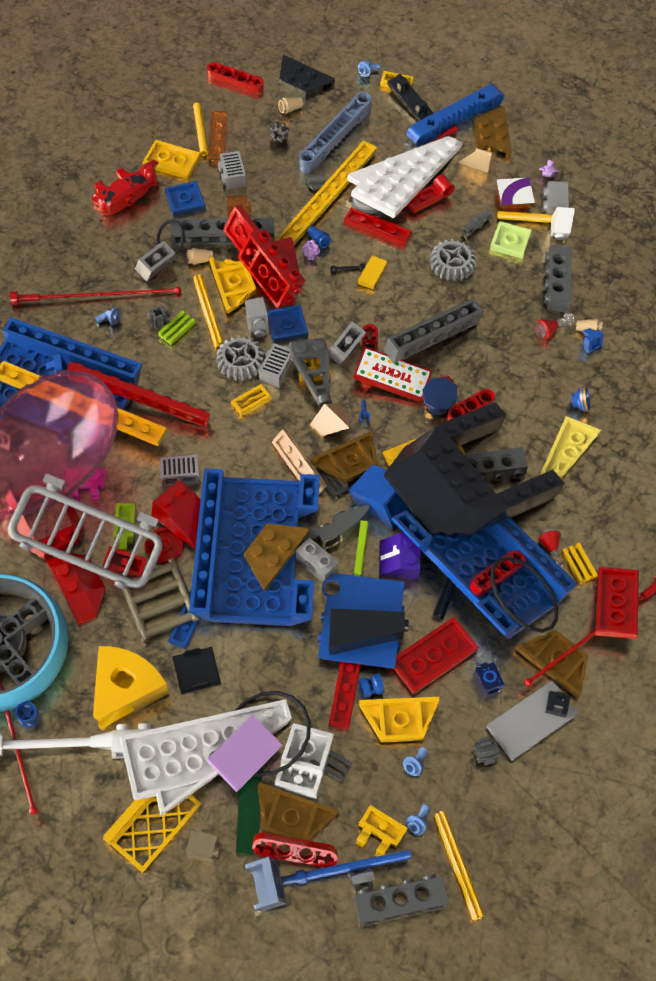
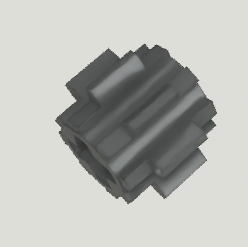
M276 121L275 126L271 125L269 128L271 130L269 136L273 137V142L277 140L282 143L284 138L287 139L289 137L287 134L289 128L285 126V122L280 124V122Z
M156 305L148 311L149 324H152L154 328L162 329L170 322V313L166 311V308L164 309V306Z
M488 737L480 738L473 745L478 763L484 762V765L495 763L494 760L500 757L499 749L494 739L489 740Z

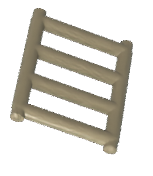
M171 558L168 561L169 563L153 569L150 579L172 570L174 580L136 596L133 595L131 587L126 586L125 590L123 589L144 643L149 642L150 637L190 620L195 622L200 619L198 616L189 613L191 595L175 558ZM134 577V578H131V579H133V580H139L140 578H139V577ZM179 587L182 596L140 613L138 603ZM184 603L186 604L188 613L147 630L144 620Z

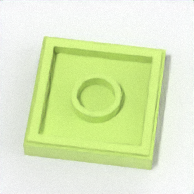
M499 221L490 250L523 259L532 230Z

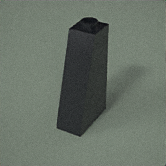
M331 608L329 654H338L403 639L404 632H408L409 620L405 619V612Z

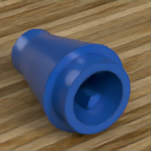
M315 226L308 228L307 234L315 241L318 248L329 246L331 238L328 233Z

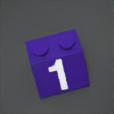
M398 533L380 540L379 578L418 579L420 573V548L405 533Z

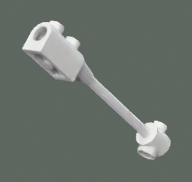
M141 723L138 725V729H129V725L119 724L116 726V730L88 738L4 741L3 734H0V756H3L5 749L90 746L92 748L111 750L112 759L124 758L120 736L151 730V725Z

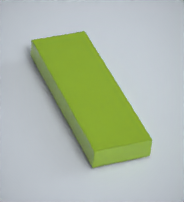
M361 520L354 576H362L368 521Z

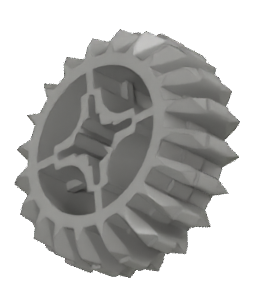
M445 239L443 243L439 242L438 246H435L431 253L430 265L432 271H435V275H440L441 279L446 278L447 282L450 279H453L454 283L456 279L460 281L463 278L467 279L476 268L477 257L475 250H471V245L466 246V241L460 243V240L456 242L451 239L448 242Z
M238 335L237 339L231 336L230 341L225 340L224 344H220L219 350H217L216 362L218 369L221 370L223 375H227L228 379L234 377L235 381L238 378L244 381V378L250 380L251 375L257 376L258 366L264 362L265 354L262 346H260L258 341L254 342L253 337L248 340L247 336L240 338ZM227 358L231 359L232 364L227 361Z

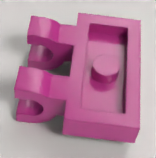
M106 469L67 470L66 487L67 490H70L72 499L80 501L81 489H90L91 500L100 501V489H106Z

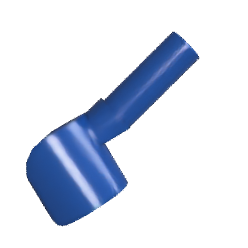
M362 400L359 422H362V417H367L369 423L370 413L366 410V401Z

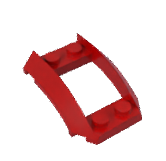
M41 481V482L35 484V485L43 486V487H45V488H46V486H47V485L44 484L43 481ZM26 489L13 495L9 490L4 502L11 516H13ZM65 489L63 492L59 490L57 491L58 493L69 497ZM39 493L32 494L24 510L43 502L46 496ZM68 506L66 514L72 525L58 531L51 544V547L61 551L68 548L80 521L75 508ZM22 514L17 527L22 535L28 537L31 530ZM83 524L74 545L81 543L82 530L84 529ZM51 535L39 540V542L47 544ZM32 548L31 551H29L30 553L33 552L37 554L38 557L43 559H47L52 556L35 548Z

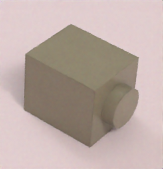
M191 830L186 849L187 857L213 863L214 857L219 856L221 843H218V836Z

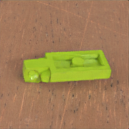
M116 503L115 516L135 524L136 503ZM114 525L115 540L121 528L117 525ZM124 529L118 543L120 550L129 552V544H133L135 538L134 532Z

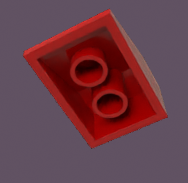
M178 480L152 502L151 516L159 519L161 524L191 547L196 548L201 499L192 489Z

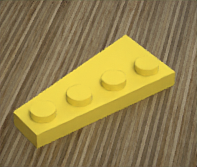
M566 416L540 475L554 470L562 479L600 434L601 430Z

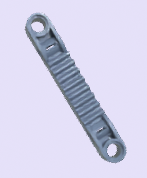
M358 93L300 153L299 169L302 173H313L324 162L330 151L334 150V146L337 147L338 142L340 143L342 138L344 139L345 135L349 134V130L352 131L353 127L361 123L371 112L372 96L369 93Z

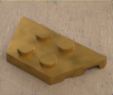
M505 106L475 117L474 129L477 147L488 149L495 153L498 150L506 153V157H511L512 151Z
M372 431L311 458L312 465L345 484L361 477L372 464L378 466Z
M266 524L245 551L244 557L263 591L266 592L309 535L310 530L308 528Z
M553 630L544 636H537L529 642L519 643L515 649L542 670L575 644L557 630ZM578 647L545 673L578 699L582 694L588 654Z
M259 782L258 784L262 827L265 833L311 841L338 812L334 808Z

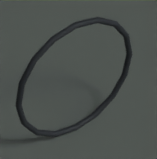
M509 556L497 559L491 567L490 580L494 594L503 609L518 624L528 630L540 633L552 630L558 621V605L554 593L545 579L532 566L521 559ZM509 560L520 563L531 570L542 581L554 605V621L551 626L544 629L531 627L518 619L507 608L498 593L494 580L495 568L500 562Z
M280 691L260 692L245 699L235 709L240 710L248 702L261 696L279 695L293 700L302 709L307 721L306 739L300 752L288 764L274 771L256 772L254 776L275 775L290 768L303 755L310 740L311 720L305 706L292 695Z

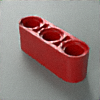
M483 389L455 404L448 411L447 421L494 403V392L490 389Z

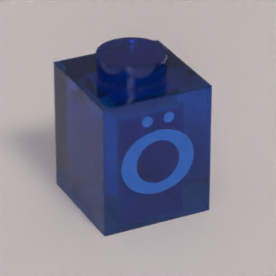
M485 662L476 667L473 677L483 698L502 691L504 682L495 662L490 664Z

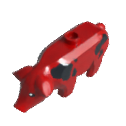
M151 160L142 165L137 172H127L123 168L116 171L118 179L109 187L104 185L101 180L95 183L96 192L92 196V202L99 206L105 215H114L133 205L148 191L149 187L158 184L156 167L159 163L156 160Z

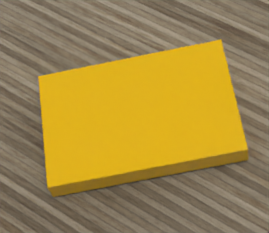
M155 140L142 164L144 165L151 160H156L159 163L156 167L157 171L189 180L201 158V153Z

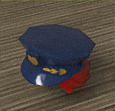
M450 376L430 379L422 389L424 404L435 415L447 413L458 399L457 385L453 383Z

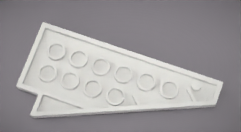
M447 136L348 174L347 180L357 186L352 190L351 196L395 218L461 149L462 142Z
M286 699L120 736L134 801L156 796L160 815L166 814L219 775L208 763L207 759L251 715H254L272 735L291 722L292 717Z

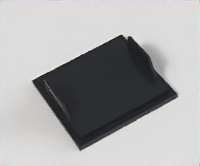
M212 646L204 649L196 648L185 651L183 654L172 656L181 695L221 685Z

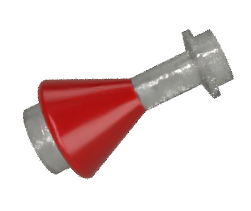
M566 312L563 318L556 321L540 319L537 325H535V332L539 338L549 339L558 327L565 324L572 326L575 318L572 313Z
M546 528L540 532L541 535L538 541L551 553L552 559L564 570L566 562L561 561L558 552L561 533L556 531L555 528Z

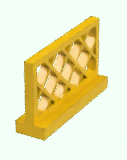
M190 795L186 798L194 804L190 811L180 812L179 803L175 813L149 815V805L152 802H157L156 796L134 801L105 833L103 839L143 873L202 803ZM180 815H186L181 821ZM178 816L176 828L165 829V817ZM162 817L163 829L150 830L149 818ZM147 818V831L134 832V822L137 819ZM131 827L132 832L126 833V831ZM166 832H171L170 835L166 838ZM163 833L164 842L160 846H151L150 834ZM147 834L148 847L135 848L134 835ZM132 835V848L122 849L117 844L122 836ZM157 849L151 856V850ZM148 850L149 859L143 866L135 860V851ZM133 851V857H131L127 852Z

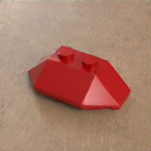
M70 553L71 555H74L83 560H85L87 556L82 554ZM57 557L45 560L78 626L96 618L106 590L99 574Z

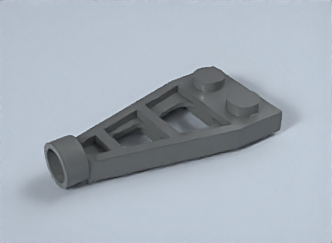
M325 338L290 342L289 349L292 360L314 399L317 401L318 407L322 408L324 404H332L329 383V351ZM319 358L320 369L309 370L304 363V360ZM322 376L324 385L315 386L311 377Z

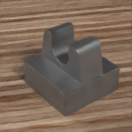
M371 867L348 872L349 879L357 893L360 891V884L363 882L367 883L369 889L373 888V880L375 879Z

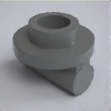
M324 174L308 177V185L314 190H319L325 184Z

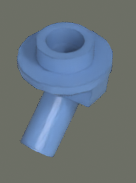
M367 60L361 61L358 64V71L364 77H368L371 74V70H380V64H373Z
M114 307L95 317L98 324L108 319L110 324L115 325L120 321L121 313L118 308Z
M421 747L416 757L408 756L404 759L403 766L408 774L412 776L421 774L424 769L422 762L428 753L427 749Z
M423 804L418 816L411 815L407 818L406 825L410 832L416 835L425 833L428 822L425 820L431 807Z

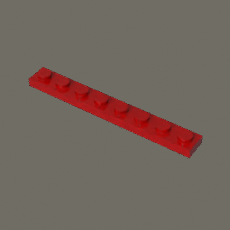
M70 362L67 367L68 377L199 426L207 428L209 425L211 414L204 409L191 407L185 402H178L169 396L156 394L150 389L145 390L134 383H127L115 376L105 375L99 370L86 368L80 363Z

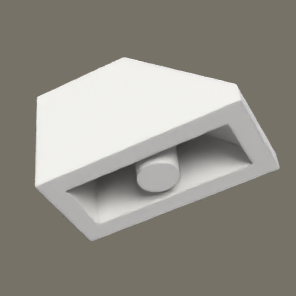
M556 208L551 217L550 237H555L556 240L568 238L571 233L575 208Z

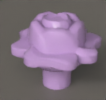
M548 160L547 165L539 168V170L543 171L542 175L545 177L553 178L555 173H559V170L554 167V161Z
M307 240L302 248L303 255L308 261L314 260L315 256L320 253V249L314 240Z

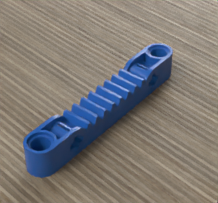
M490 84L411 125L406 135L417 147L423 146L437 138L438 133L441 134L442 130L447 131V127L457 126V122L462 123V119L466 121L467 117L472 118V114L476 116L477 113H485L500 105L505 95L494 84Z

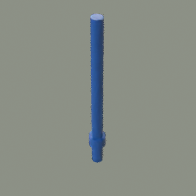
M410 850L306 872L304 869L296 871V874L282 876L281 879L283 886L294 883L301 885L307 883L308 880L411 859Z

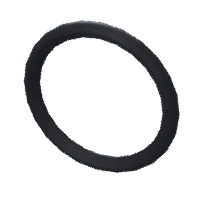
M171 219L160 226L156 238L157 245L160 243V235L163 228L167 224L175 223L179 226L182 236L180 245L174 251L177 254L184 244L185 232L179 221Z

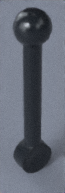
M361 263L359 266L336 267L333 265L330 267V270L332 272L350 269H360L363 271L366 265L364 263Z

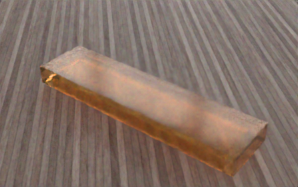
M211 111L208 163H218L220 161V154L226 152L227 111Z

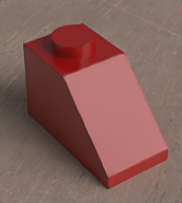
M109 546L108 551H107V553H106V556H105V559H104V562H103V565H102L103 567H104V565H105V563H106V561H107V558H108V556H109V554H110V551H111V549H112L111 546ZM116 548L107 569L123 574L132 553ZM135 555L127 575L141 578L147 558Z

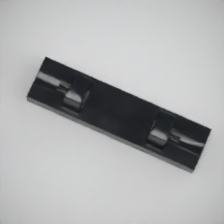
M401 74L387 81L388 87L418 122L434 114L425 100H422L411 87L408 80Z

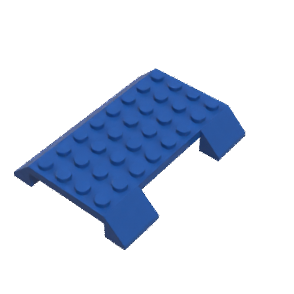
M12 317L2 330L5 340L0 347V364L2 361L8 362L125 411L130 402L129 399L70 377L65 380H61L59 376L51 377L50 371L46 370V363L53 361L54 355L61 354L67 362V367L70 362L80 363L86 368L99 370L105 375L115 376L121 381L134 383L137 386L142 363ZM0 381V413L6 412L58 431L61 434L57 440L61 443L93 454L104 448L115 429Z
M204 468L189 613L210 622L293 626L312 620L314 580L294 579L296 552L266 592L262 590L261 585L244 557V553L266 524L298 527L299 518L318 511L320 475L301 474L300 481L224 477L223 469Z
M407 510L391 519L508 639L525 627L518 624L503 609L493 589L483 596L476 595L471 591L470 584L476 575L494 564L497 559L504 557L513 550H517L524 554L526 558L525 563L532 566L545 579L554 593L557 605L578 585L511 518L473 535H464L463 533H453V535H445L443 533L429 534L414 514H410ZM500 565L501 569L508 571L506 567ZM522 566L520 570L496 586L507 608L518 619L528 625L554 608L551 596L542 581L525 566Z

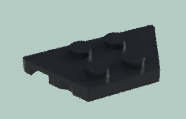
M283 55L279 77L280 85L303 96H308L313 92L322 90L323 86L327 84H335V78Z

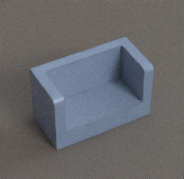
M268 856L245 864L246 869L253 872L259 903L254 905L255 910L264 912L287 904L277 859Z

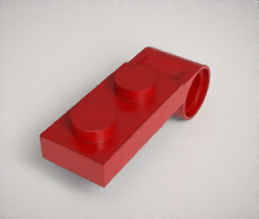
M441 174L435 178L433 185L422 189L407 206L413 213H416L451 195L455 186L444 174Z

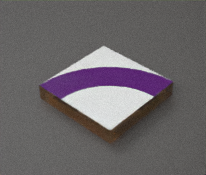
M529 178L496 180L501 209L534 207L535 201Z

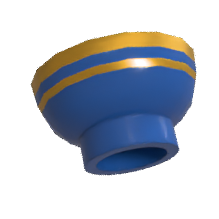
M587 386L579 388L577 393H572L573 407L579 408L584 412H590L591 408Z

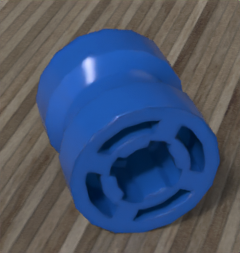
M379 673L372 675L368 679L366 677L359 679V686L364 699L371 697L372 694L380 695L385 693L383 681Z
M25 701L16 707L15 715L23 727L32 728L39 723L40 713L32 702Z

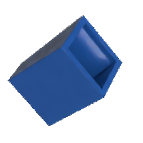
M372 464L349 489V492L355 504L363 506L369 504V514L388 528L394 530L397 525L391 519L405 510L410 513V509L384 477V473L387 470Z

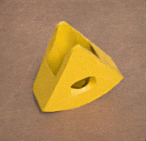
M99 646L93 716L98 720V727L101 730L113 726L169 694L167 683L156 668L147 660L129 650L111 646Z

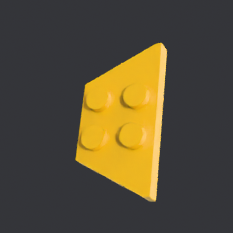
M213 257L209 258V263L227 314L231 313L243 304L245 300L256 294L253 278L241 261L235 262L225 259L222 262L215 261Z
M439 697L359 700V707L381 742L422 741L440 699Z

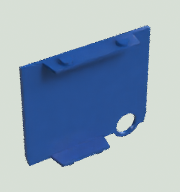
M339 573L330 574V578L326 579L322 584V593L327 599L325 612L321 614L323 627L322 633L319 632L318 641H320L318 657L325 660L395 669L396 653L400 651L401 644L398 643V640L330 655L331 608L404 612L405 606H402L405 582ZM330 581L337 582L340 586V591L335 595L327 594L324 590L326 583Z

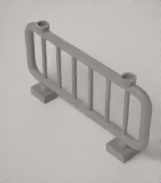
M47 473L43 479L44 484L47 485L46 488L33 485L24 491L8 527L10 536L20 542V548L27 551L35 548L109 578L115 581L114 586L124 590L126 586L140 588L148 582L163 546L160 536L150 531L151 528L156 530L159 519L140 512L137 518V522L140 523L138 526L62 495L57 491H64L65 481ZM34 493H39L46 496L27 537L18 533L16 528L30 496ZM51 498L65 505L48 543L44 544L32 539V536ZM68 506L83 511V514L66 552L51 547V544ZM88 513L102 519L87 556L83 560L71 555L70 551ZM107 521L121 528L104 567L88 561ZM124 529L139 534V538L123 575H120L107 568ZM144 536L153 540L155 545L142 577L139 580H133L126 576Z

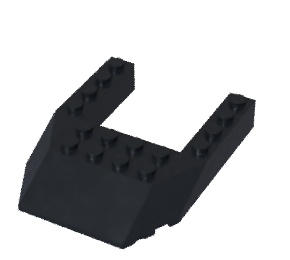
M496 402L436 425L405 446L384 473L386 480L429 534L443 533L445 535H453V533H463L464 535H473L556 498L565 483L554 470H550L496 494L458 448L459 445L500 430L507 415Z

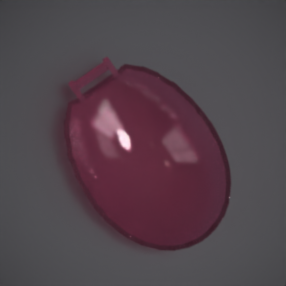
M56 371L55 374L46 377L43 375L36 382L25 385L0 408V503L4 506L0 511V523L10 514H14L22 494L28 487L39 485L46 488L47 485L43 482L46 473L65 481L64 491L58 490L57 492L69 497L93 476L105 460L117 432L118 410L112 392L99 378L84 371ZM39 493L32 494L22 515L39 512L46 496ZM50 498L45 510L60 502Z

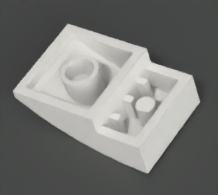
M293 723L281 758L280 767L288 764L300 752L306 739V726ZM311 728L310 740L303 755L290 768L277 774L275 788L316 802L334 734ZM314 759L320 763V766H316L309 761Z

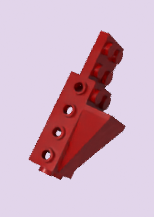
M241 205L234 206L223 231L240 251L238 255L239 260L277 309L291 306L295 303L296 297L302 291L306 281L299 271L293 239L288 237L275 241L266 229L259 230Z

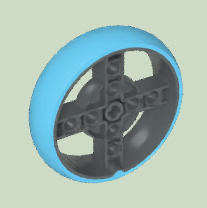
M0 574V595L19 596L30 600L11 615L0 613V672L6 671L16 684L12 688L0 691V712H5V710L16 709L22 702H31L52 684L66 658L68 628L59 604L44 588L33 581L19 576ZM28 615H33L31 619H25ZM49 619L52 632L50 648L41 665L33 672L22 659L26 649V635ZM16 627L15 631L8 632L11 628ZM11 654L9 659L3 660L6 655ZM24 669L21 674L15 675L17 670Z

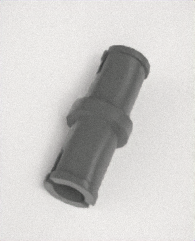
M486 208L478 216L472 217L471 221L461 228L462 233L468 237L476 229L483 227V224L492 218L493 215H490L492 212Z

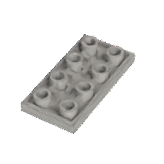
M553 680L486 726L512 761L579 714L570 702L566 718L545 713L549 691L562 692Z

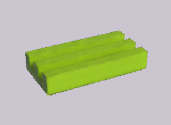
M182 310L158 332V335L170 345H173L196 324V320L194 318L191 319L190 315H186Z

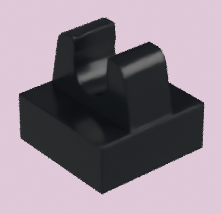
M549 691L545 713L566 718L570 696L558 691Z

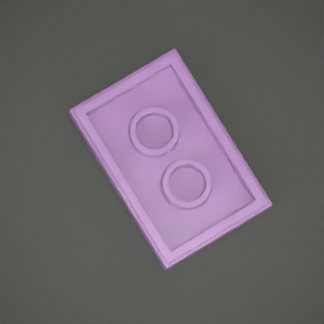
M251 715L207 761L237 792L278 751L282 744L254 715Z

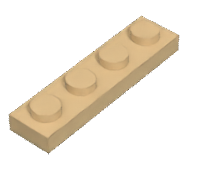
M282 429L272 443L297 479L300 481L301 474L320 475L289 431ZM321 476L319 483V494L327 486V484Z

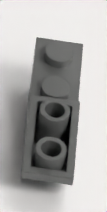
M369 504L364 506L358 505L352 510L336 513L332 516V524H323L317 529L310 530L303 543L310 537L314 542L320 544L323 549H327L342 542L360 528L361 520H367L370 513Z

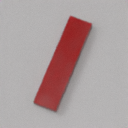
M352 207L344 218V223L404 247L412 235V231Z
M340 663L328 727L349 731L361 664Z

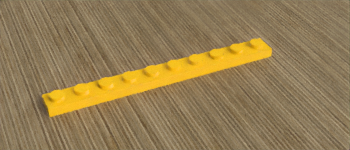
M363 140L279 234L275 241L291 237L295 246L307 232L308 228L316 222L350 183L347 180L348 174L362 169L377 152V147Z
M2 361L0 364V381L148 443L159 446L167 433V428L8 362Z

